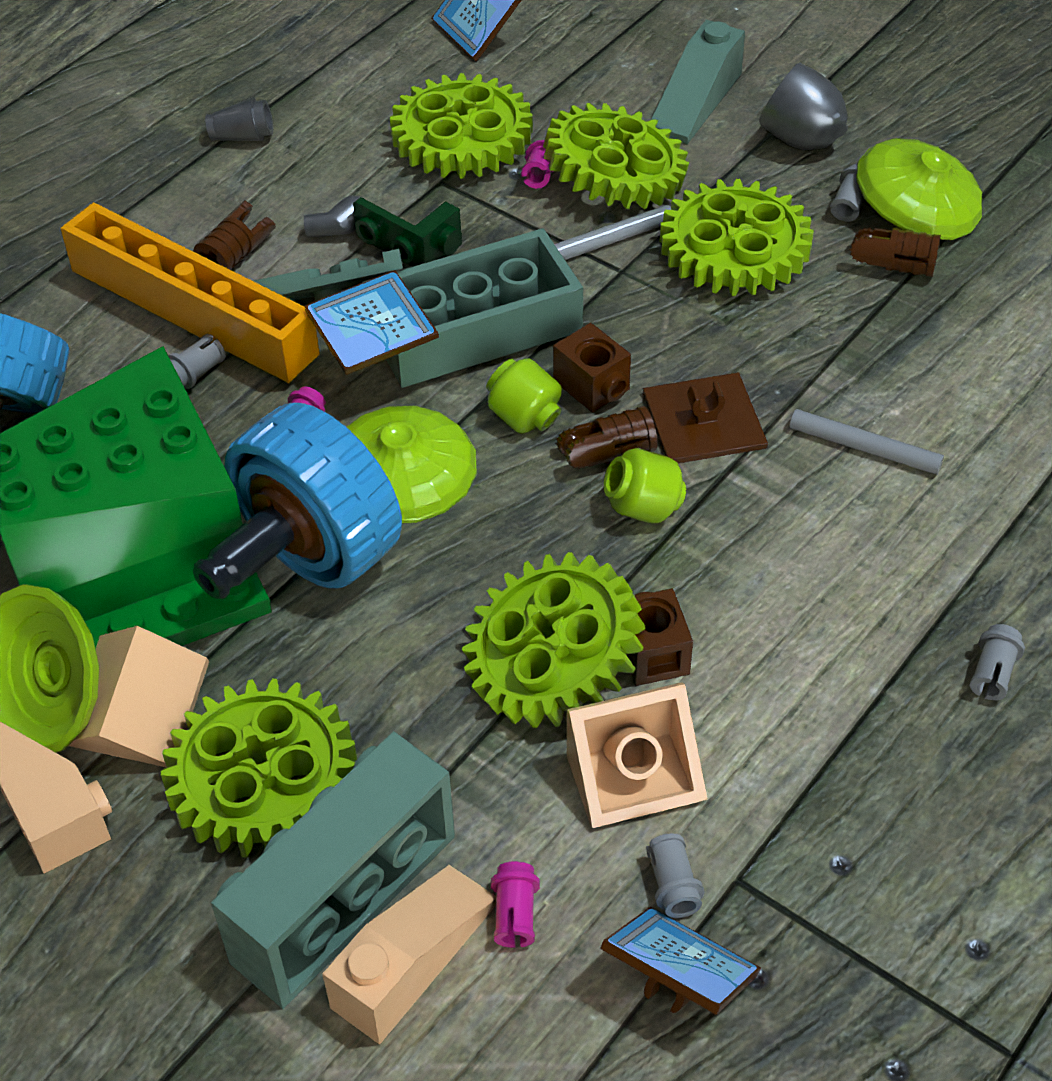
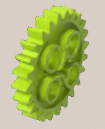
M460 73L457 80L451 81L447 75H442V83L438 84L427 79L425 80V89L412 86L411 96L401 95L400 105H393L392 107L393 116L390 117L393 147H398L400 158L409 157V165L411 167L423 163L424 173L426 174L438 168L443 178L450 171H457L458 177L463 179L466 171L473 170L478 177H481L483 173L482 168L485 167L498 172L500 161L512 165L514 163V154L524 155L525 145L531 144L533 114L530 113V103L524 102L522 92L513 93L511 84L499 88L498 78H493L485 83L482 82L481 74H477L473 80H466L464 73Z
M586 103L584 111L575 105L571 106L569 113L562 110L559 111L558 118L551 119L543 144V148H545L544 159L551 161L549 165L550 171H561L559 176L560 182L573 181L572 191L578 192L584 189L589 191V200L602 196L605 197L607 206H611L614 200H619L626 209H630L631 203L634 201L643 209H647L649 201L661 206L664 198L674 199L676 191L680 192L689 162L685 161L688 152L680 149L682 141L680 139H669L672 130L657 129L658 120L653 119L646 122L642 120V112L640 111L636 112L633 116L627 114L624 106H620L618 111H612L607 103H603L601 110H597L592 104Z
M718 179L714 189L709 188L704 183H700L698 194L686 189L683 192V200L673 199L671 201V210H664L663 222H661L660 228L661 254L668 256L669 268L679 267V278L682 279L694 275L695 287H699L706 282L712 283V293H717L722 286H727L732 296L737 295L739 287H746L751 295H756L757 285L761 284L766 289L774 291L776 279L789 284L791 273L801 274L803 262H809L814 230L810 229L811 217L803 216V205L791 206L792 195L789 194L777 198V187L773 186L765 192L759 190V181L752 183L749 188L743 187L741 179H736L733 186L729 187L721 179Z
M568 552L565 555L561 565H557L550 554L545 555L542 568L535 570L529 561L524 562V576L519 579L508 572L505 573L504 578L507 588L503 591L489 588L487 592L493 600L490 606H475L473 609L482 622L468 625L465 628V631L474 641L462 647L463 653L471 661L464 669L474 681L472 687L497 715L504 712L514 724L519 722L524 716L533 728H537L546 714L555 727L560 726L564 711H567V709L583 706V703L589 700L592 703L603 701L600 692L605 687L612 691L620 692L622 687L615 678L618 672L633 673L636 669L627 657V654L643 651V646L635 635L645 630V625L637 614L642 608L624 577H618L609 563L599 567L591 555H588L579 564L572 552Z
M274 678L268 684L266 691L258 692L253 679L247 681L245 694L237 695L229 685L225 686V701L218 704L212 698L203 697L202 700L206 712L200 715L195 712L186 711L184 717L188 730H171L170 734L175 747L164 749L162 753L167 767L161 771V777L166 790L165 795L170 810L176 812L180 827L184 829L192 826L198 843L204 842L213 835L217 852L223 853L233 841L238 842L242 857L249 855L254 843H262L265 849L270 839L277 832L286 828L290 829L309 811L313 800L322 790L330 786L334 787L353 770L357 754L355 742L351 738L348 721H340L336 704L323 706L322 695L319 691L303 699L301 684L298 682L294 683L286 693L280 692L278 680ZM283 730L281 733L271 734L275 731ZM221 752H228L225 755L215 756ZM297 775H307L302 779L290 780ZM251 797L244 802H233L238 798Z

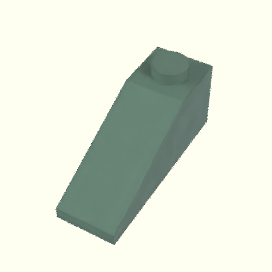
M706 19L688 41L651 119L658 120L657 129L672 130L669 139H680L682 143L688 144L742 74L745 41L744 30L730 27L724 22H714Z

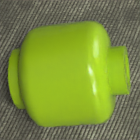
M530 358L518 361L508 359L497 368L487 382L486 389L490 391L487 401L489 408L514 431L520 434L527 433L536 427L540 431L546 430L555 422L562 411V408L557 405L561 397V385Z
M634 448L612 460L605 474L604 492L609 498L612 509L620 515L654 524L663 522L673 511L681 507L686 496V484L683 481L682 471L676 461L664 455L641 448Z

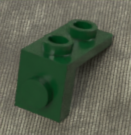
M362 197L353 202L357 236L365 243L374 245L385 252L399 249L402 263L409 264L412 267L450 256L462 245L460 208L446 201L416 225L405 221Z

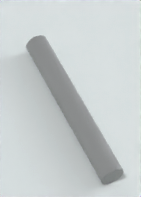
M665 205L554 245L563 258L567 260L661 227L664 210H671V207Z
M795 409L791 418V429L938 475L943 463L944 455L799 409Z

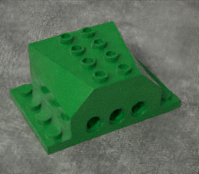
M164 346L0 433V538L19 586L27 584L49 588L78 609L92 634L95 648L101 635L134 626H139L180 646H184L272 613L270 599L256 572L241 585L232 587L229 595L223 599H216L208 595L194 577V563L200 559L205 560L210 550L243 525L236 489Z

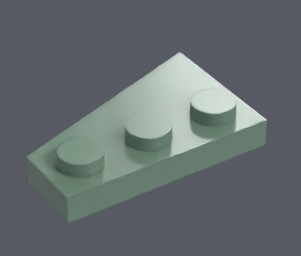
M396 249L382 252L383 263L368 266L366 260L355 258L339 262L340 264L331 266L329 274L321 275L320 269L313 268L254 280V282L294 302L297 299L314 297V300L317 301L391 271H401L403 266L400 251Z

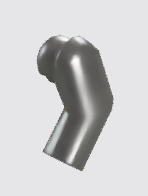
M352 195L345 197L329 212L305 215L304 229L308 238L349 234L355 231L356 221L354 218L353 202L359 199L360 196Z

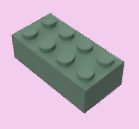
M544 228L397 271L438 331L439 338L386 360L401 388L569 336L583 327V286Z
M394 731L378 746L367 748L357 759L353 770L334 787L330 786L322 790L315 797L309 811L290 829L286 828L277 832L270 839L263 854L244 872H237L230 876L220 887L211 905L229 964L279 1007L284 1009L351 942L359 931L373 920L455 838L449 771Z

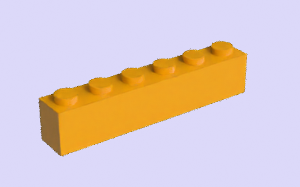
M93 202L60 228L73 272L200 338L206 334L213 335V341L218 339L225 351L287 383H290L320 355L316 327L306 313L304 306Z

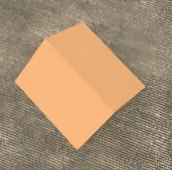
M139 626L101 635L95 648L99 663L98 698L88 725L69 746L166 767L162 754L163 750L175 747L170 732L172 729H188L184 713L186 711L193 712L209 660L207 657Z
M681 682L567 709V759L592 828L708 800L684 683Z

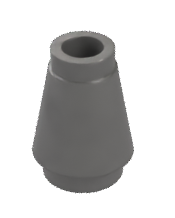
M252 97L205 116L206 129L211 141H263L264 136L273 134L272 115L265 99L257 101Z

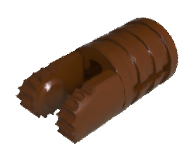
M244 200L211 233L195 245L193 252L232 270L276 228V224L268 217H265L250 230L244 222L250 216L253 206Z
M864 227L863 230L859 229L856 232L849 250L851 251L850 255L853 256L852 259H855L856 262H866L868 265L885 267V270L888 271L896 270L901 273L909 272L914 275L922 274L933 277L941 235H931L926 232L917 233L912 230L904 231L898 228H893L891 231L877 228L872 230L870 227L868 229Z
M645 406L637 407L634 410L622 411L620 414H611L605 418L600 417L594 419L593 422L575 426L573 429L569 428L566 431L563 430L559 437L556 438L557 443H555L560 453L566 457L569 465L577 469H584L586 466L591 467L602 463H611L616 457L622 456L626 451L634 448L655 451L658 445L654 422L649 410Z

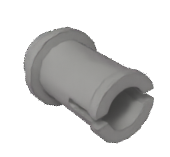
M853 164L843 170L839 179L841 186L830 204V207H833L831 208L833 216L845 222L853 221L858 217L859 210L864 201V196L856 181L857 164Z
M211 334L202 336L199 341L180 354L171 353L168 355L185 389L195 386L197 377L216 364L223 362L226 357L222 344L218 339L213 341V335Z
M995 624L990 626L988 631H985L980 636L978 644L982 652L975 674L969 685L971 690L980 696L984 684L989 683L985 699L1001 700L1006 697L1014 663L1022 658L1025 650L1022 635L1017 629L1004 624Z
M674 833L657 836L649 842L650 846H646L647 855L651 860L659 888L655 894L657 906L665 910L666 915L671 918L688 917L696 913L702 906L701 899L705 893L702 882L694 879L685 850L684 838Z

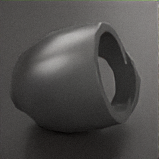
M799 62L785 76L771 96L759 118V123L773 136L787 145L801 150L827 148L837 138L845 135L848 129L846 125L848 115L843 96L836 86L816 70Z

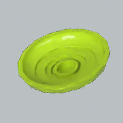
M893 138L872 146L857 162L856 181L864 199L881 217L904 231L912 230L917 233L941 235L940 240H954L972 233L982 218V191L974 175L956 157H953L938 146L916 139Z
M414 405L389 406L364 414L347 426L367 447L388 477L400 505L402 523H418L447 512L467 495L477 475L476 450L468 436L458 424L438 411Z
M23 584L0 595V722L55 753L63 751L88 725L98 698L99 663L92 634L78 609L49 588Z

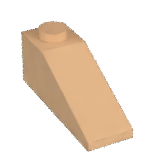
M0 722V790L43 873L45 874L111 840L103 817L112 813V808L99 782L95 780L86 784L75 763Z
M451 865L446 866L367 923L322 973L330 1009L380 1045L496 907L497 896Z

